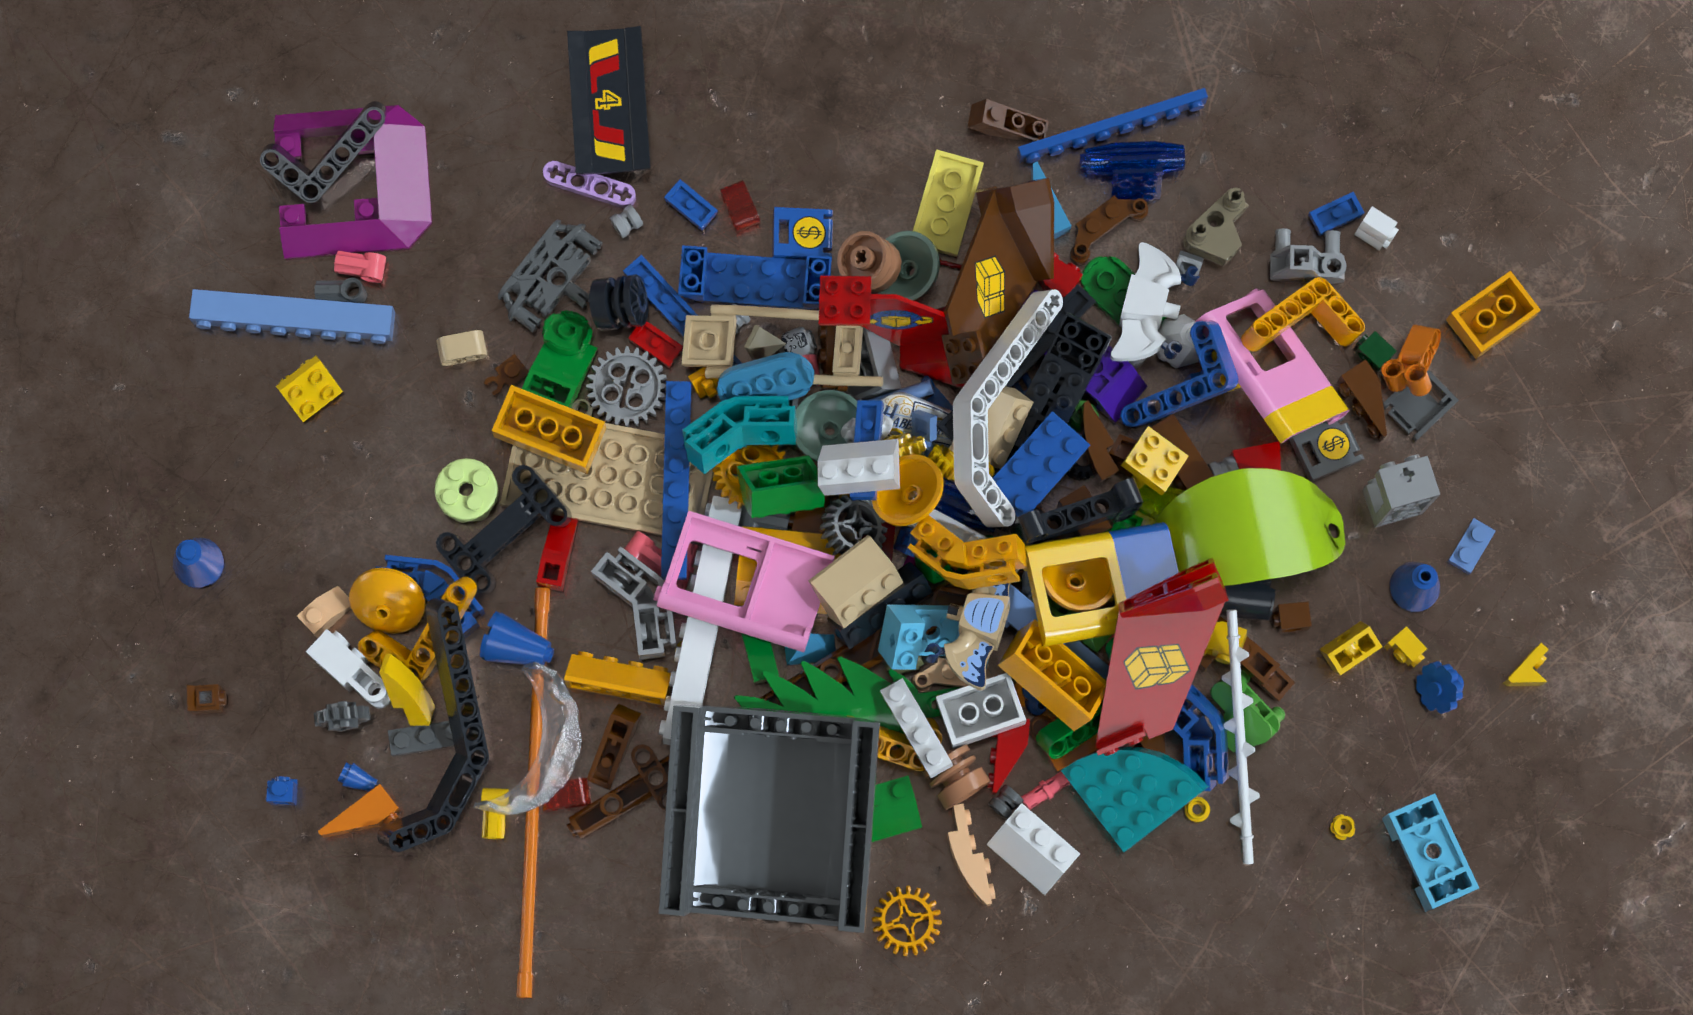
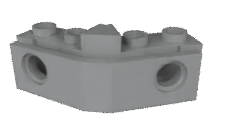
M622 547L618 549V556L616 558L606 552L592 569V577L633 608L639 659L665 657L664 646L671 645L672 648H677L673 611L667 610V612L660 613L657 601L653 600L654 594L642 577L645 575L661 587L664 584L663 579ZM623 562L625 565L631 566L637 574L635 576L619 564ZM664 620L667 639H660L658 621Z

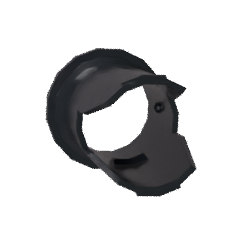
M1267 579L1225 586L1229 601L1224 603L1220 615L1227 616L1226 610L1235 609L1237 610V618L1269 620L1274 607L1276 589L1270 587L1272 580Z

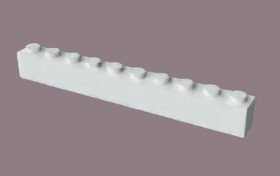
M713 496L712 503L706 504L704 516L739 526L743 506L737 509L738 502L734 501L728 504L729 498ZM703 544L702 551L697 550L694 565L698 566L697 575L692 574L689 589L693 590V593L724 602L734 553ZM689 616L687 623L682 622L679 637L683 638L682 647L676 648L674 662H678L677 671L671 672L669 686L673 687L672 695L666 696L664 711H668L666 721L661 720L659 735L663 736V744H671L674 705H703L719 627L717 625Z

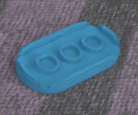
M792 352L778 353L727 368L719 377L717 393L721 401L736 396H788L789 400H793L808 393L813 384L815 373L812 364L805 357Z

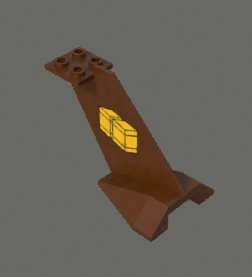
M1049 178L1031 180L1018 185L1000 188L994 186L976 190L981 217L944 310L949 334L942 335V340L953 384L967 383L1019 312L1037 281L1054 278V198Z

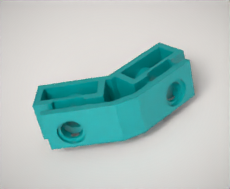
M736 396L721 401L682 430L688 461L705 474L736 450L747 447V445H796L797 418L795 406H789L788 396Z

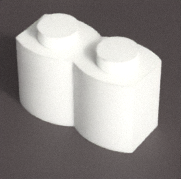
M1372 206L1354 235L1379 251L1382 246L1387 249L1399 230L1395 228L1398 222Z

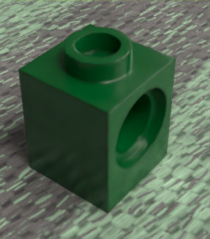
M1374 331L1370 336L1365 334L1356 343L1359 348L1354 354L1361 361L1366 360L1377 374L1383 364L1390 360L1397 350Z

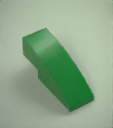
M741 633L754 684L767 682L762 675L764 670L779 676L771 642Z

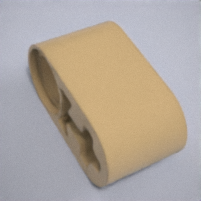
M481 330L443 336L436 340L442 366L461 364L487 357L484 335Z

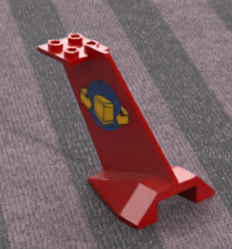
M820 276L819 325L862 326L900 347L899 367L901 369L929 376L932 379L959 388L964 387L966 383H952L944 350L942 335L949 334L944 314L945 307L935 309L897 294H871L872 276Z

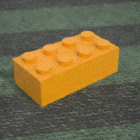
M511 385L491 431L494 438L588 474L607 428L602 420Z
M1035 619L1016 633L998 664L1003 671L1073 731L1092 720L1104 698L1106 680L1063 643L1043 647L1038 621Z

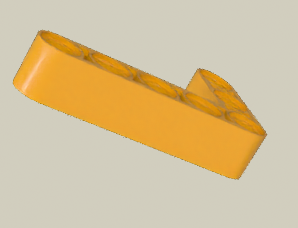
M1317 277L1255 320L1243 333L1241 341L1246 349L1258 351L1310 313L1333 339L1342 346L1351 345L1365 330V325L1326 279Z
M461 577L448 586L441 598L457 606L460 621L476 594L477 585L471 578ZM458 586L464 590L465 596L459 592ZM428 623L412 651L379 630L372 631L358 643V651L366 657L365 659L377 667L381 668L386 654H392L411 671L412 668L418 672L419 677L417 678L420 682L427 679L436 665ZM449 631L446 633L445 640L449 636ZM370 640L376 644V649L371 646ZM423 648L429 651L430 657L424 653Z

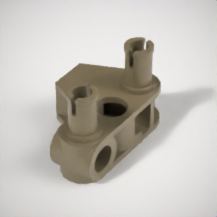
M1240 188L1229 189L1188 228L1183 240L1184 247L1188 252L1224 266L1240 251L1242 243L1234 222L1249 207L1245 202L1244 192L1240 193ZM1210 223H1216V227H1212Z

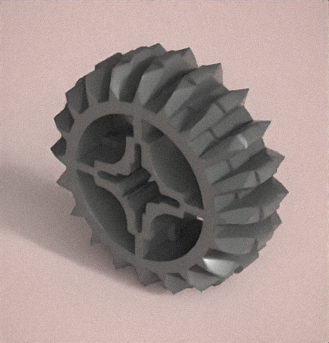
M844 495L840 499L832 501V504L825 508V513L820 519L824 523L820 525L819 529L825 531L821 535V539L828 540L825 548L832 547L834 549L832 555L844 554L861 541L865 535H869L882 549L883 546L881 544L886 540L883 534L887 532L888 528L882 526L885 521L879 518L873 506L861 500H851L850 497ZM847 512L845 520L838 522L840 513Z

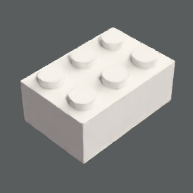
M1007 673L986 679V687L982 691L969 685L936 697V702L953 749L1026 724V718L1013 681Z

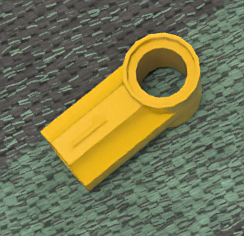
M482 789V838L504 839L505 817L509 807V789Z

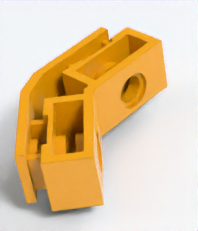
M929 515L919 521L910 532L918 542L915 546L910 543L907 548L918 559L956 587L970 590L1019 582L1020 576L1015 570L1026 568L1025 544L1017 534L963 542ZM927 549H932L938 554L937 558L926 552ZM949 565L955 571L958 568L972 570L974 573L962 575L946 571L943 568Z

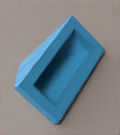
M810 634L804 652L785 647L786 665H800L801 661L816 663L836 650L834 635Z

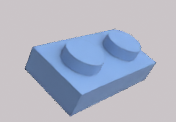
M1473 518L1447 562L1469 575L1493 537L1495 530Z

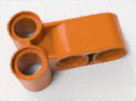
M1415 324L1412 326L1398 358L1388 360L1381 368L1389 390L1399 392L1409 387L1410 392L1415 396H1424L1430 392L1432 384L1427 371L1440 344L1441 332L1439 329Z

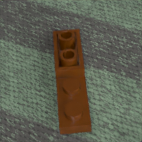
M1219 616L1217 622H1227V620H1225L1221 616ZM1247 636L1242 649L1249 652V657L1240 662L1241 669L1275 701H1280L1296 682L1279 667L1280 664Z

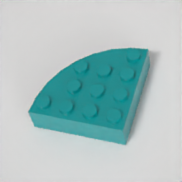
M1123 746L1118 747L1119 750L1108 756L1104 754L1098 756L1097 752L1089 754L1061 770L1123 852L1132 848L1209 787L1196 772L1162 752L1142 747Z

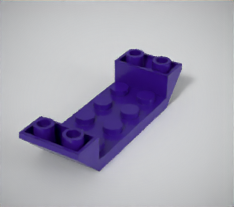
M1108 346L1085 393L1098 403L1096 408L1115 424L1121 418L1123 408L1135 402L1148 386L1128 361L1111 360L1110 356L1113 348Z

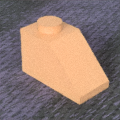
M336 586L313 600L297 617L318 639L326 629L332 627L351 609L349 597L339 586Z

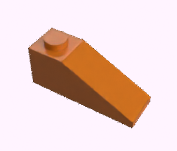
M379 784L318 830V833L323 838L381 827L383 824L397 820L399 817L397 814L401 810L383 786Z

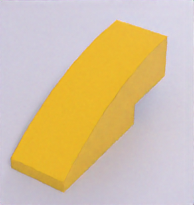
M386 654L379 673L393 708L404 709L410 726L430 725L435 710L430 694L409 668L392 654Z

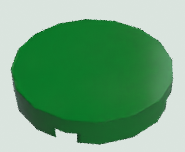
M565 310L558 314L553 313L549 315L544 321L542 337L549 349L558 354L568 356L585 351L590 345L593 331L584 316L577 312Z

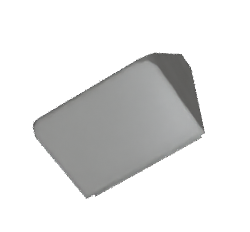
M1180 251L1176 266L1180 274H1185L1188 267L1195 266L1198 268V271L1193 276H1198L1204 259Z

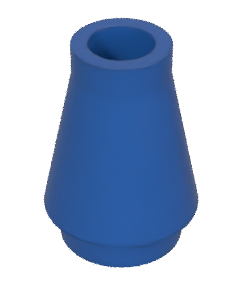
M346 762L337 781L343 783L342 786L370 792L374 789L378 779L373 778L355 763L351 765Z

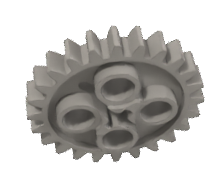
M626 346L625 352L621 353L617 347L615 349L616 355L612 356L607 351V360L598 358L600 367L592 365L591 368L595 375L590 374L587 376L588 380L593 383L587 384L586 389L593 392L588 394L587 397L588 400H595L591 404L593 409L600 408L597 412L598 417L606 414V423L615 419V425H619L621 421H624L625 427H629L630 421H633L635 426L639 427V419L648 423L647 415L650 414L656 417L654 408H663L659 400H666V395L661 392L666 391V384L661 382L667 380V377L664 374L659 375L663 371L662 365L654 367L657 359L652 358L648 360L649 353L647 351L640 356L639 348H636L634 353H630L629 347ZM617 367H621L625 370V373L621 377H615L612 375V371ZM635 367L630 380L631 388L627 390L625 405L623 408H620L619 406L624 396L622 386L627 385L630 368ZM639 374H646L649 376V380L644 384H640L636 381V377ZM615 391L619 395L616 400L608 401L605 398L606 393ZM634 397H639L643 402L639 407H632L629 404L630 400Z

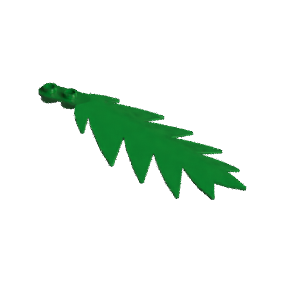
M841 656L837 660L852 693L817 667L806 661H801L800 664L816 699L789 681L765 670L762 671V675L782 706L756 697L734 696V699L741 707L853 716L880 722V726L896 732L901 729L880 690L888 687L891 683L867 668ZM893 669L888 670L894 683L903 678L926 718L941 716L938 705L935 709L931 706L937 696L960 689V687L919 693L907 678Z

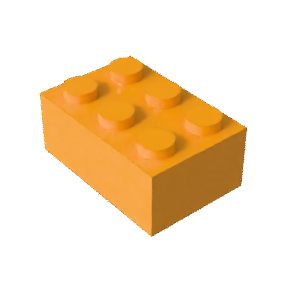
M1509 271L1451 312L1446 321L1474 358L1477 359L1534 319L1541 309L1514 274Z

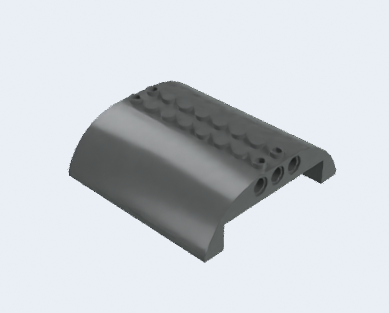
M674 705L659 914L685 916L689 913L838 926V931L865 933L880 722L850 716L762 708Z

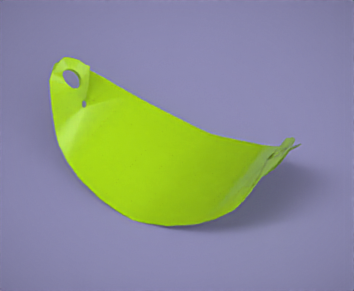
M1268 468L1238 469L1211 477L1177 496L1164 508L1155 523L1165 522L1169 528L1179 572L1213 558L1224 586L1292 576L1311 571L1333 562L1340 557L1345 549L1343 520L1334 502L1306 478L1290 472ZM1330 523L1338 528L1339 535L1337 538H1333L1328 529Z

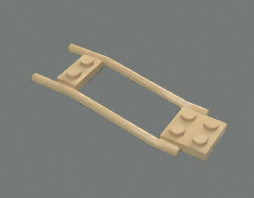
M711 305V316L686 315L682 365L684 367H707L705 370L706 378H719L727 368L732 367L737 323L736 315L819 320V311L742 305ZM836 326L833 375L815 374L813 384L883 386V377L858 376L861 361L862 326Z

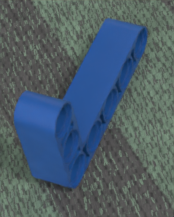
M1212 320L1198 321L1191 327V338L1204 374L1125 406L1121 411V420L1126 426L1147 425L1228 392L1237 386L1238 374L1221 327L1217 322ZM1205 326L1209 330V335L1207 338H1205L1203 335V329ZM1213 350L1217 353V360L1215 362L1211 356ZM1222 374H1224V376L1226 377V383L1224 386L1220 382V376ZM1200 383H1202L1204 386V392L1202 395L1198 391V386ZM1178 392L1182 395L1181 403L1177 401ZM1156 401L1160 403L1159 412L1155 409ZM1135 409L1139 413V418L1137 421L1134 418Z

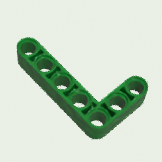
M1114 638L1106 645V654L1109 662ZM1103 700L1092 720L1073 731L1062 720L1057 718L1038 732L1036 743L1053 759L1061 758L1098 733Z

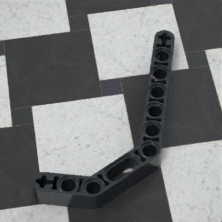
M433 598L427 603L426 617L456 753L426 809L385 824L379 829L377 834L378 842L395 852H402L449 833L454 828L489 760L459 611L454 603L440 598ZM449 631V636L445 640L446 633ZM453 655H454V660H453V662L450 664L451 658H452ZM462 775V780L459 783L452 799L449 801V797L456 783L458 782L460 776ZM418 825V829L414 833L415 827Z

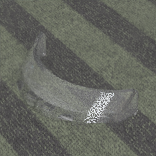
M537 662L523 665L522 671L535 690L542 715V737L537 757L524 779L512 790L490 801L475 802L473 808L503 815L527 812L548 802L569 780L575 768V760L579 757L581 747V731H579L577 716L579 711L576 702L573 701L563 683L564 679L557 671Z

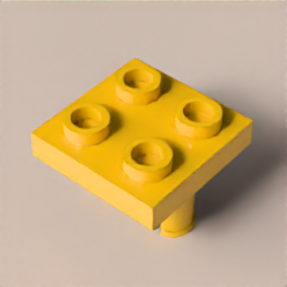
M316 355L312 359L306 360L305 364L302 363L299 369L291 375H286V379L282 378L280 383L276 385V388L302 422L306 421L343 392Z
M1148 426L1121 466L1133 474L1131 478L1135 479L1138 489L1146 484L1162 496L1189 456Z

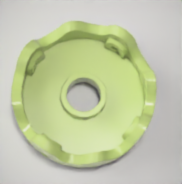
M464 458L449 463L438 474L435 482V498L444 514L460 523L484 520L498 501L499 489L494 473L487 465L475 459ZM464 483H469L473 486V492L468 496H463L459 493V488Z

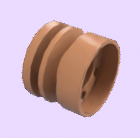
M968 745L946 752L953 766L938 774V777L929 783L931 788L941 784L945 787L937 795L945 810L963 802L991 782L982 767L972 771L968 768L976 760L974 755L963 760L962 757L971 750ZM925 770L922 773L925 779L930 778Z

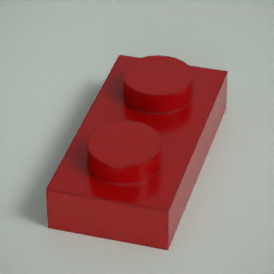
M647 321L642 327H636L628 338L631 343L643 351H647L650 356L656 358L668 368L672 366L683 350V345Z

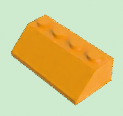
M579 651L578 655L571 654L564 682L568 688L664 706L666 696H669L671 686H669L671 673L668 672V668L653 666V669L643 668V664L639 662L628 661V664L618 663V659L614 657L603 656V660L593 658L591 653Z

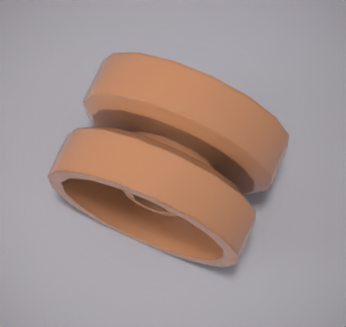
M859 231L850 235L843 242L838 252L837 265L842 276H872L871 292H881L888 289L896 281L901 271V257L899 251L889 241L870 231Z

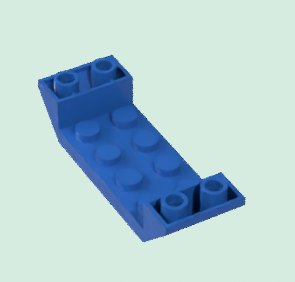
M682 245L678 295L709 304L731 305L735 303L742 306L803 310L819 308L820 276L831 275L832 257L807 255V260L708 253L707 247Z

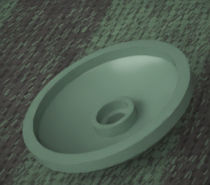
M915 231L897 232L885 240L892 243L899 251L901 271L896 281L888 289L877 293L897 294L910 300L918 301L932 289L937 280L940 269L939 254L933 242L921 233ZM914 269V273L910 275V271Z
M836 390L819 391L804 399L796 409V445L805 456L809 455L811 459L818 462L822 446L847 444L841 435V429L850 419L856 418L857 401L850 395ZM831 428L835 432L833 435H827L825 431Z

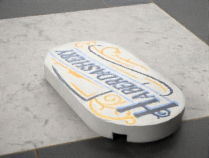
M896 392L881 399L884 403L883 414L893 419L892 428H898L903 433H910L911 437L913 411L922 410L936 415L937 425L951 412L948 409L905 392ZM937 428V440L931 442L934 446L936 444L939 446L943 444L949 448L952 441ZM892 431L888 434V436L900 435V433L897 431Z

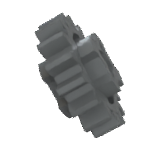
M341 701L326 704V709L313 713L315 726L328 727V731L342 732L359 728L358 724L370 720L369 707H364V705L356 706V702Z

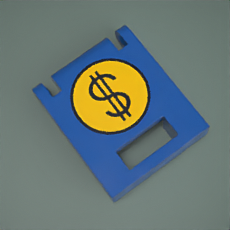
M774 207L772 257L807 260V255L832 257V253H825L823 250L832 251L833 220L824 219V217H832L833 210ZM788 223V244L779 243V224Z

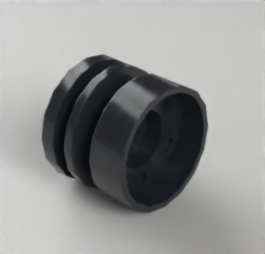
M632 274L627 277L624 275L618 277L617 280L612 277L593 280L590 286L589 303L594 324L600 331L617 330L621 325L625 328H631L632 326L642 327L645 325L648 318V297L644 282L639 275Z

